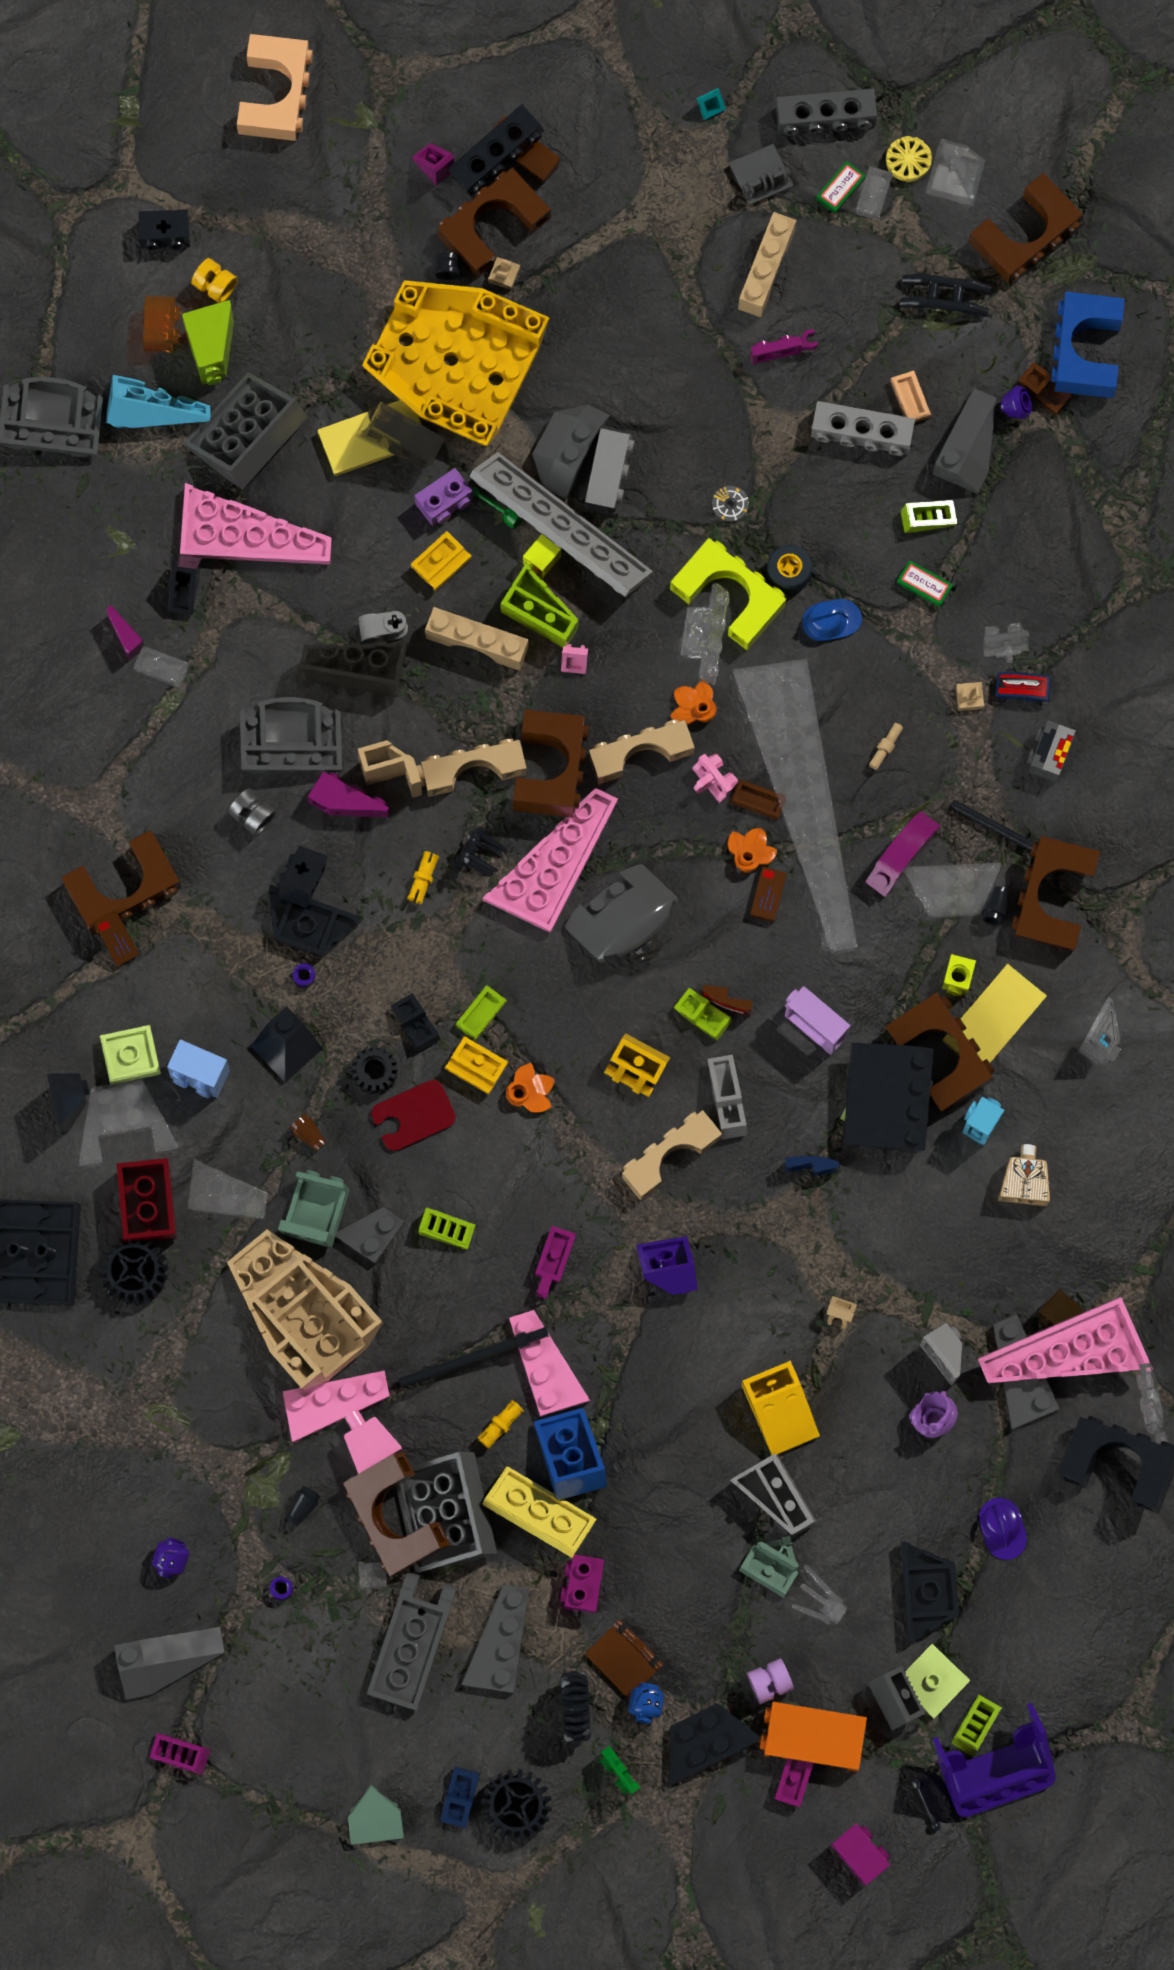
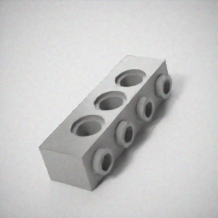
M817 401L811 437L824 443L835 441L840 442L841 445L846 447L857 445L863 446L869 451L885 450L895 456L908 455L915 419ZM840 422L844 425V428L835 429L832 427V424ZM858 427H865L869 432L861 434L856 429ZM889 431L893 434V437L884 438L880 433Z

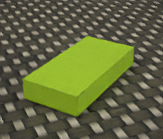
M486 985L455 1026L476 1041L507 1003V1000Z

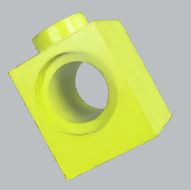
M541 534L523 555V564L525 565L527 562L533 572L543 579L561 558V548Z
M951 954L942 989L947 990V993L953 996L967 995L976 960ZM960 972L964 975L965 980L963 982H956L953 980L952 974Z

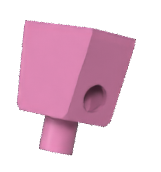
M358 1410L345 1417L352 1430L344 1435V1439L358 1474L394 1453L403 1452L400 1444L376 1417L365 1422Z

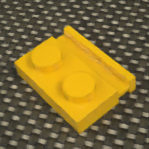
M446 531L411 563V567L437 591L472 559V555Z
M464 1036L445 1069L489 1095L507 1067L508 1061Z

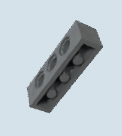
M874 89L777 97L779 134L793 136L799 132L816 134L821 133L823 130L845 131L848 128L854 127L868 129L876 126L877 109ZM854 109L857 113L848 114L845 110ZM829 111L833 115L826 117L821 112ZM805 113L808 117L801 119L797 117V114Z

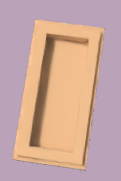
M914 371L890 379L904 417L914 418L915 422L931 417Z

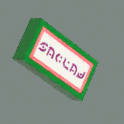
M846 161L816 196V200L836 214L865 180L866 175Z
M910 560L897 580V584L939 608L953 584Z

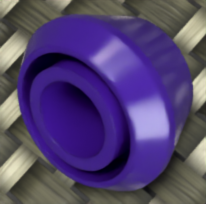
M1019 385L1009 390L1001 400L1002 411L1009 417L1026 419L1032 411V401L1029 392Z

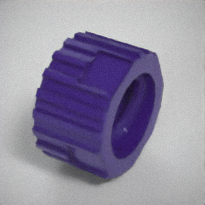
M303 963L294 968L293 980L297 983L298 987L308 988L314 983L316 975L311 965ZM302 971H308L310 978L300 980L298 975Z
M280 1576L272 1580L269 1589L274 1599L282 1601L291 1597L293 1585L289 1579ZM285 1583L287 1585L285 1594H278L276 1592L277 1584Z

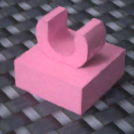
M571 644L563 646L561 672L586 674L588 649L584 645H581V648L571 647Z

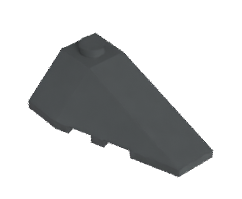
M976 388L973 389L935 463L933 475L973 493H979L989 472L996 397Z
M220 1627L114 1645L126 1700L153 1695L160 1691V1689L176 1682L181 1677L225 1653Z

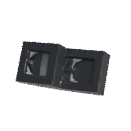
M413 993L391 1005L396 1017L418 1052L441 1040Z

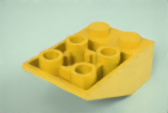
M791 1361L742 1381L741 1386L771 1455H778L820 1437Z

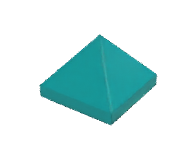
M719 88L696 98L704 120L726 110Z

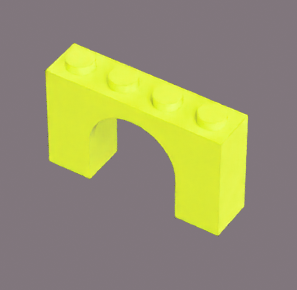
M708 538L672 579L670 590L690 604L702 589L715 579L729 578L739 582L748 593L749 603L729 627L728 636L748 650L784 609L786 604L785 595L777 587L774 586L772 588L765 583L766 580L760 573L756 571L751 572L746 568V564L738 556L732 557L727 553V549L719 541L714 542Z

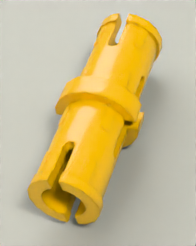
M428 851L423 853L419 869L413 875L415 880L407 897L409 901L413 902L416 893H419L416 899L417 904H423L429 884H432V874L439 860V856L433 853L431 861L428 863L431 854Z
M511 1400L498 1416H494L491 1419L492 1422L477 1439L487 1449H490L503 1433H507L510 1430L509 1427L524 1410Z

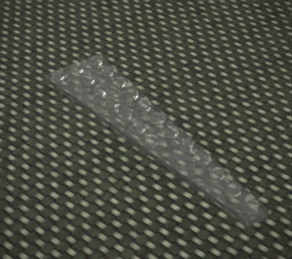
M807 659L734 669L732 673L737 688L744 702L755 739L770 776L771 784L780 803L782 815L796 849L799 863L802 866L805 880L813 897L831 953L857 950Z

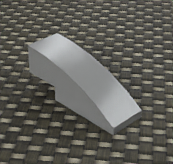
M733 1055L708 1059V1067L722 1139L746 1136L747 1124Z

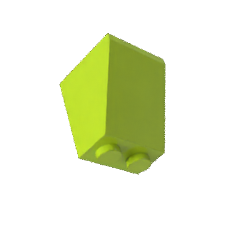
M230 300L182 314L185 332L202 385L218 384L227 375L234 327Z

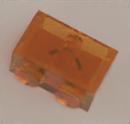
M145 296L144 351L174 352L175 344H179L180 332L179 329H176V321L181 319V306L176 305L175 297Z

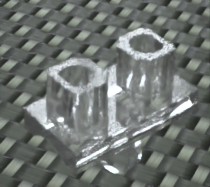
M1021 623L1010 624L1008 626V633L999 634L998 627H986L985 636H983L984 657L996 655V658L1005 657L1007 663H1012L1013 655L1029 651V631L1024 630Z

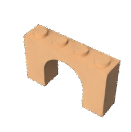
M250 34L247 50L248 67L280 71L289 78L292 86L289 94L282 101L275 104L264 105L240 102L237 119L238 134L297 140V133H302L303 118H300V112L305 110L306 95H303L304 87L309 86L310 73L306 72L307 64L311 65L313 50H309L307 40Z

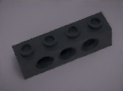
M521 104L451 165L448 170L470 196L474 192L477 194L480 189L487 185L486 182L492 176L497 177L505 170L504 166L508 162L517 160L523 154L524 148L529 144L537 143L541 139L544 129L526 107ZM514 131H522L520 139L511 140V134ZM503 147L504 150L500 156H492L494 148ZM484 163L485 168L482 172L475 173L473 171L476 164Z

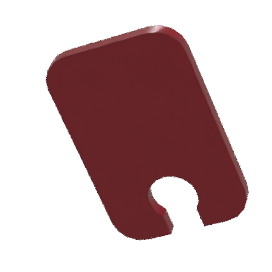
M429 1080L376 1104L371 1112L376 1126L382 1124L390 1117L396 1118L400 1122V1129L396 1133H388L381 1136L385 1146L390 1151L401 1150L451 1127L456 1120L455 1112L444 1088L437 1080Z

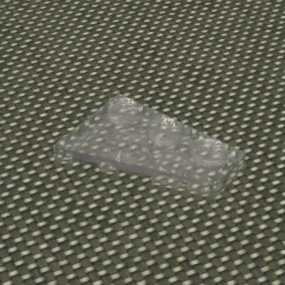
M194 1159L188 1211L265 1220L267 1192Z

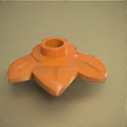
M700 681L695 689L682 686L674 690V698L679 707L670 715L673 720L677 719L679 722L685 720L688 725L696 720L709 722L715 717L717 707L712 700L713 690L707 683ZM702 707H708L705 711H700Z
M761 828L752 829L745 836L735 831L729 836L728 849L735 856V864L742 872L749 873L759 865L771 863L777 854V849L766 846L767 835ZM744 857H748L752 860L747 861L744 859Z
M531 1063L523 1065L515 1072L514 1082L507 1087L506 1098L510 1104L518 1107L524 1106L530 1112L539 1113L547 1111L551 1108V1103L545 1096L551 1091L555 1079L547 1075H535V1070ZM521 1090L524 1095L521 1098H516L514 1092Z

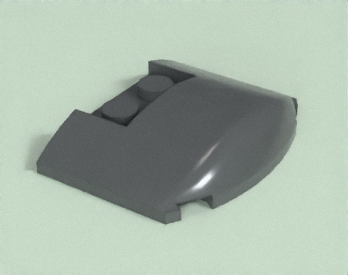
M25 378L10 387L8 383L3 386L0 414V445L17 450H22L23 448L72 454V457L97 456L103 398L100 395L98 397L94 396L86 390L87 387L59 378Z
M298 697L268 699L257 702L255 706L247 711L244 708L239 712L241 771L256 774L315 773V775L322 774L323 771L325 773L341 772L340 711L335 709V712L327 707L322 706L323 703Z
M643 864L621 871L619 879L584 907L580 904L564 925L565 929L600 963L606 962L605 956L617 954L618 957H621L648 941L662 928L671 916L669 910L672 903L674 902L676 905L678 903L677 896Z

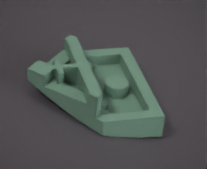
M786 1536L779 1540L764 1543L763 1541L758 1542L757 1546L752 1547L739 1571L784 1598L798 1575L797 1569L799 1567L791 1546V1537Z
M370 1785L362 1798L350 1809V1814L348 1815L351 1845L404 1838L401 1810L398 1808L397 1803L392 1802L381 1794L377 1788Z

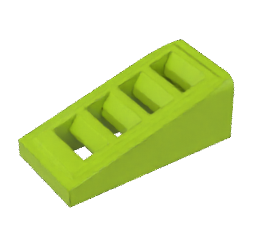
M953 501L906 503L901 509L905 533L957 525ZM941 509L945 510L946 519L942 518ZM933 510H934V512H935L936 520H933V516H932V511H933ZM921 512H924L926 520L924 521L922 519Z
M426 1208L418 1233L419 1235L468 1250L476 1225ZM431 1218L436 1219L433 1230L428 1229ZM441 1221H444L446 1224L443 1233L440 1234L438 1230ZM451 1224H454L456 1227L451 1238L448 1236ZM461 1227L466 1228L462 1241L457 1240Z
M978 1695L956 1733L952 1744L971 1756H975L1002 1707ZM978 1706L992 1714L991 1717L978 1711ZM972 1716L987 1723L986 1726L972 1719ZM967 1725L981 1732L980 1736L967 1729Z

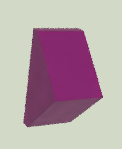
M429 143L412 157L413 161L436 186L451 175L448 168L455 163L452 153L432 143Z

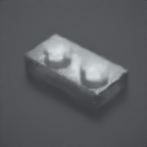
M869 166L855 214L879 221L893 173Z
M142 646L133 669L135 672L181 688L190 664Z

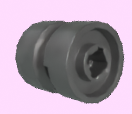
M248 788L235 799L228 813L238 822L244 821V827L254 836H257L272 822L276 815V810L266 802L261 803L260 796Z

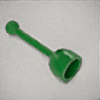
M477 487L471 488L473 497H479L503 513V520L509 527L516 529L520 525L523 518L519 517L512 509H505L480 493Z

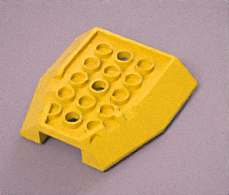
M404 280L394 300V310L377 344H372L362 366L419 418L487 447L499 433L539 351L549 317L483 288ZM404 336H409L413 339V343L410 346H403L399 343V340ZM453 355L458 359V362L453 366L445 364L444 359L447 356ZM493 375H499L502 377L503 382L500 385H492L489 379Z

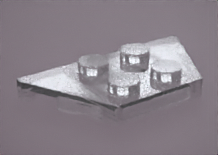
M1001 863L907 867L903 874L908 878L914 888L913 891L923 903L929 918L980 915L1000 871Z

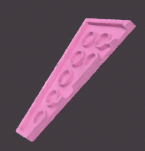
M185 483L180 555L209 559L330 564L331 537L304 527L300 528L288 523L286 520L276 519L262 511L232 500L228 501L215 496L214 493L204 492Z
M595 788L580 802L579 809H574L573 818L566 817L507 876L499 881V884L491 892H488L483 897V901L551 933L618 802V798Z
M1121 1297L977 1358L988 1383L1152 1369Z

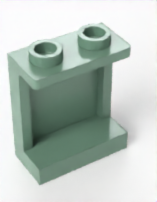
M305 1170V1173L297 1171L295 1177L298 1179V1183L286 1221H280L278 1230L284 1236L332 1248L350 1189L341 1178L329 1176V1179L320 1177L319 1173L311 1170Z

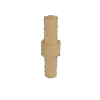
M894 723L886 738L881 739L877 746L878 751L869 763V766L873 769L878 770L886 755L891 754L895 747L894 742L903 730L900 724Z

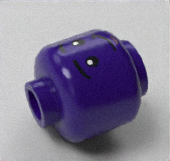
M169 1537L166 1538V1541L158 1542L152 1558V1565L158 1569V1575L172 1578L173 1575H180L184 1572L190 1554L186 1548V1543Z

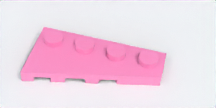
M534 1310L509 1318L514 1336L524 1331L529 1333L544 1327ZM550 1335L530 1343L529 1347L523 1349L518 1347L540 1417L590 1402Z
M385 1371L321 1383L304 1390L297 1388L282 1391L292 1443L345 1419L346 1416L356 1410L360 1412L390 1398Z

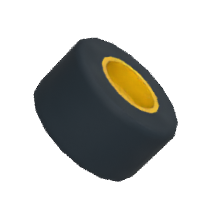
M784 545L777 548L770 555L767 562V578L772 587H777L784 594H794L801 591L810 580L812 562L808 553L802 548L795 545Z

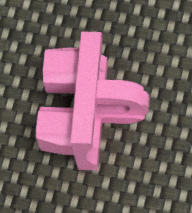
M703 754L692 767L693 771L700 778L693 788L698 794L709 789L716 800L721 803L736 786L738 780L733 773L729 772L722 776L718 771L723 766V761L718 754L709 757Z

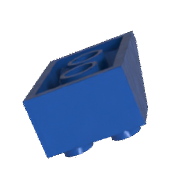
M584 1408L534 1421L541 1451L557 1501L607 1487L605 1467Z

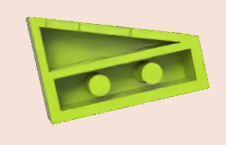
M526 562L501 602V613L563 648V646H567L577 632L578 619L552 593L547 584L533 572Z

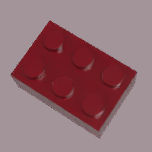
M162 1158L116 1163L123 1240L125 1244H128V1241L137 1243V1240H142L143 1243H146L148 1240L152 1242L176 1240L177 1230L169 1159Z

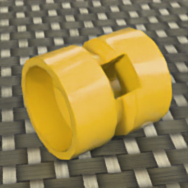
M207 258L197 268L192 277L191 284L202 292L208 291L210 298L221 303L226 301L237 285L238 277L228 270L221 271V265L211 258Z

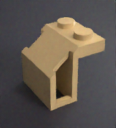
M387 740L358 748L359 762L367 786L406 775L412 798L422 795L421 787L425 786V778L421 765L416 766L413 757L406 755Z

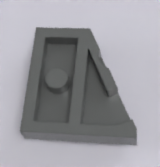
M382 1207L338 1231L335 1238L376 1265L405 1222Z

